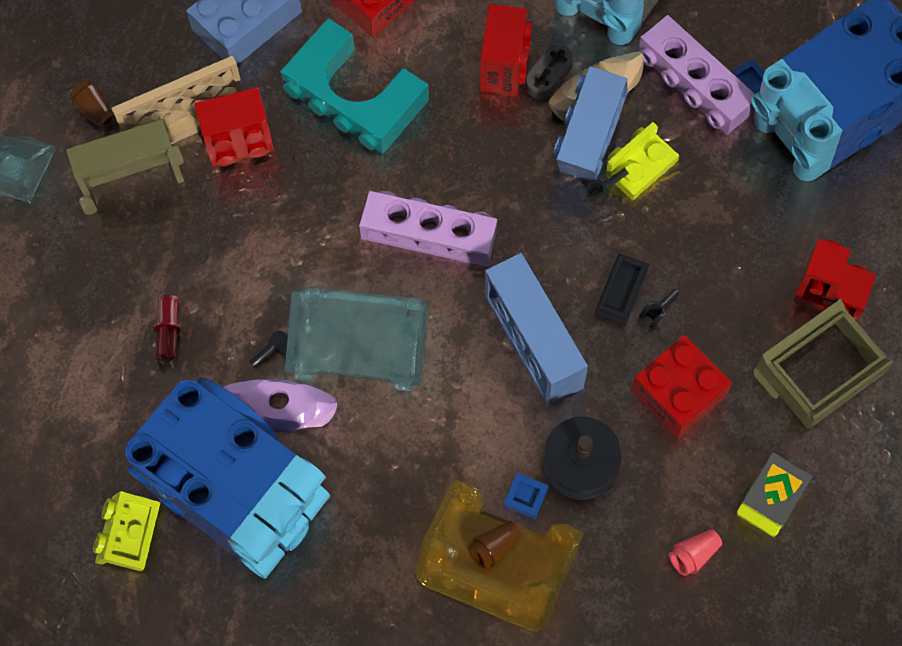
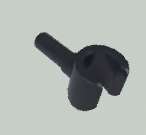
M624 167L603 182L600 180L591 181L587 187V194L592 193L594 190L602 191V193L594 197L593 203H603L607 197L606 191L627 176L629 172Z
M673 289L658 302L650 301L639 314V318L644 314L651 316L653 322L649 327H655L665 315L666 307L679 295L678 291Z
M275 331L269 339V344L249 361L250 364L255 368L272 354L275 349L286 354L293 346L294 340L283 331Z

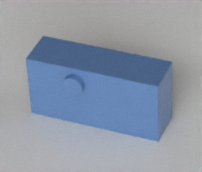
M522 253L485 270V297L548 407L584 389L588 365Z

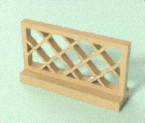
M230 56L112 107L120 132L163 119L171 144L200 132L201 128L194 103L244 91L237 63L234 57ZM225 72V74L222 77L218 76L219 74ZM196 85L192 90L188 89L189 87ZM209 85L213 86L210 90L205 91ZM166 97V99L163 102H157ZM179 98L183 99L181 103L176 104ZM136 110L133 115H126ZM149 111L154 112L151 116H145Z

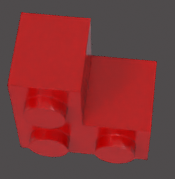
M818 238L806 263L794 299L824 310L841 299L848 313L855 321H858L866 307L876 274L868 272L863 266L846 264L851 250L843 247L839 242Z

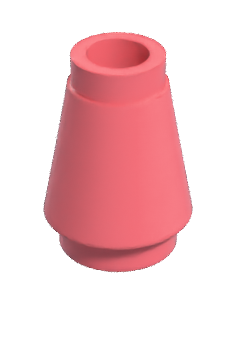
M708 529L706 532L675 544L673 551L669 553L670 561L681 575L696 574L722 546V540L717 532L713 529Z

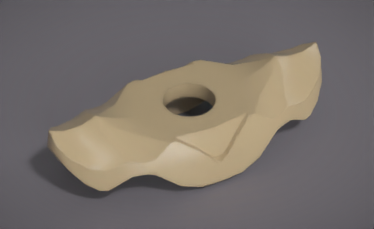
M633 52L608 58L591 67L626 77L629 92L639 83L644 66L643 53ZM589 67L566 81L549 100L550 108L562 121H565L569 106H576V85L580 75H586Z

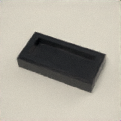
M618 253L596 307L595 314L626 326L650 264Z

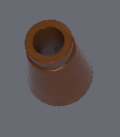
M84 81L71 91L69 97L72 100V106L95 124H98L100 128H105L114 121L115 116L96 84Z
M508 521L474 537L473 543L468 546V551L476 564L482 569H486L488 566L494 567L522 536L518 527L512 521Z

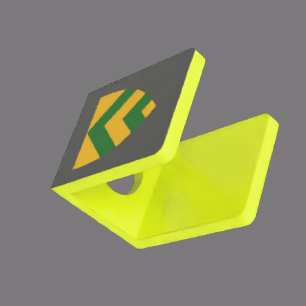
M773 452L737 510V515L770 536L775 537L785 524L813 476Z

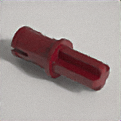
M163 295L158 298L157 323L154 324V331L157 333L155 356L157 360L171 362L176 357L177 334L181 331V327L178 324L180 300L173 295Z

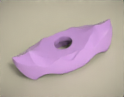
M257 379L233 383L223 387L248 405L275 431H296L309 427H322L332 419L337 408L336 398L313 386L288 380ZM279 392L286 394L289 402L284 408L274 409L270 406L269 400L273 394Z

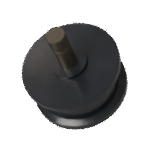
M590 417L567 419L557 425L547 438L543 457L545 476L557 492L568 498L577 500L595 498L606 492L615 481L621 463V446L615 433L603 422Z

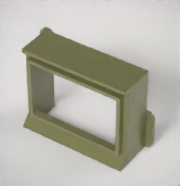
M163 119L66 149L74 177L84 197L79 199V203L86 215L97 212L91 187L169 162L172 165L177 182H184L179 167L184 163L180 148L178 146L172 147Z
M839 299L762 354L753 371V376L772 398L781 397L809 430L881 376L885 375L893 364V360H889L848 313L842 300ZM836 324L856 347L859 354L868 363V366L813 405L779 363Z

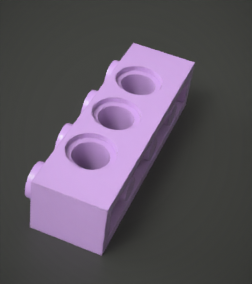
M669 15L665 16L640 37L638 52L643 53L644 64L657 70L664 82L670 87H675L683 94L686 102L691 107L698 108L714 128L721 129L728 135L754 113L755 109L752 105L751 97L755 93ZM673 54L676 55L678 58H671L667 55ZM689 75H697L700 79H694ZM713 95L721 96V97L723 98V100H717V99L713 98L712 96H713Z
M369 191L359 227L361 239L488 267L497 234V219L484 212L469 213L460 211L459 208L452 205L437 206L429 204L421 198L405 199L397 197L389 191ZM394 216H403L406 218L404 221L399 223L392 222L390 220ZM429 222L437 225L436 228L431 230L424 229L422 226ZM463 229L468 231L469 234L459 237L454 232Z

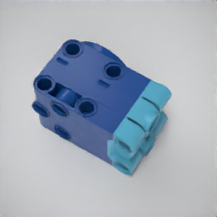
M890 0L866 1L819 32L810 41L772 66H769L763 74L760 91L751 97V102L755 109L754 124L756 128L763 133L775 132L795 157L793 172L800 180L812 181L817 179L859 149L870 145L879 136L894 130L902 122V13Z
M203 377L197 382L184 380L175 385L174 389L128 442L125 449L126 458L130 463L127 471L141 482L150 493L160 499L174 513L185 518L263 579L268 577L285 555L283 550L292 551L300 544L309 530V521L315 517L330 498V494L321 486L326 477L317 467L282 445L273 429L243 401L222 386Z

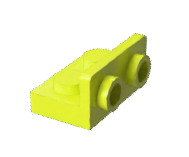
M654 122L646 128L640 127L637 129L625 147H617L607 158L606 176L608 178L624 167L629 172L627 176L615 183V185L632 201L679 159V154L657 135L658 126Z
M123 491L118 492L111 499H107L102 511V519L106 520L103 533L99 532L93 546V553H97L95 563L101 565L111 563L137 571L144 570L160 502Z

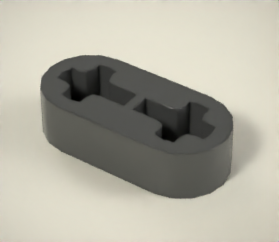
M563 45L550 46L529 71L526 77V91L532 98L537 100L548 98L563 81L572 67V53L570 49ZM560 57L564 58L563 63L558 62L555 65V67L552 68L553 59L557 60ZM544 76H547L545 86L541 84L539 87H535V81L540 82Z

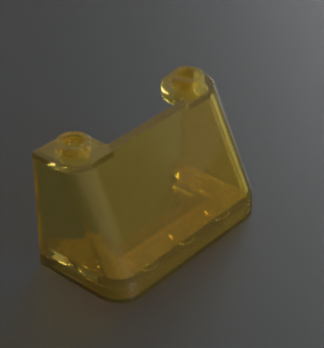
M454 479L423 538L415 570L417 579L424 586L515 625L531 631L544 630L550 620L585 532L567 524H555L548 529L546 536L515 524L522 537L494 567L488 566L486 569H482L471 557L468 546L473 543L474 537L508 521L483 511V497L474 486Z

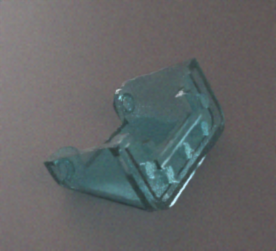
M299 287L291 293L285 373H293L294 379L305 381L314 380V375L321 373L388 379V382L394 383V389L414 391V386H421L431 300L325 288Z

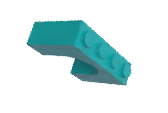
M328 18L280 71L283 88L291 97L295 99L301 98L307 102L310 109L320 116L324 114L332 119L335 126L345 133L349 131L357 136L361 144L370 150L376 149L384 154L429 101V84L402 68L383 92L373 99L353 102L339 97L332 91L329 84L335 72L355 51L352 33Z

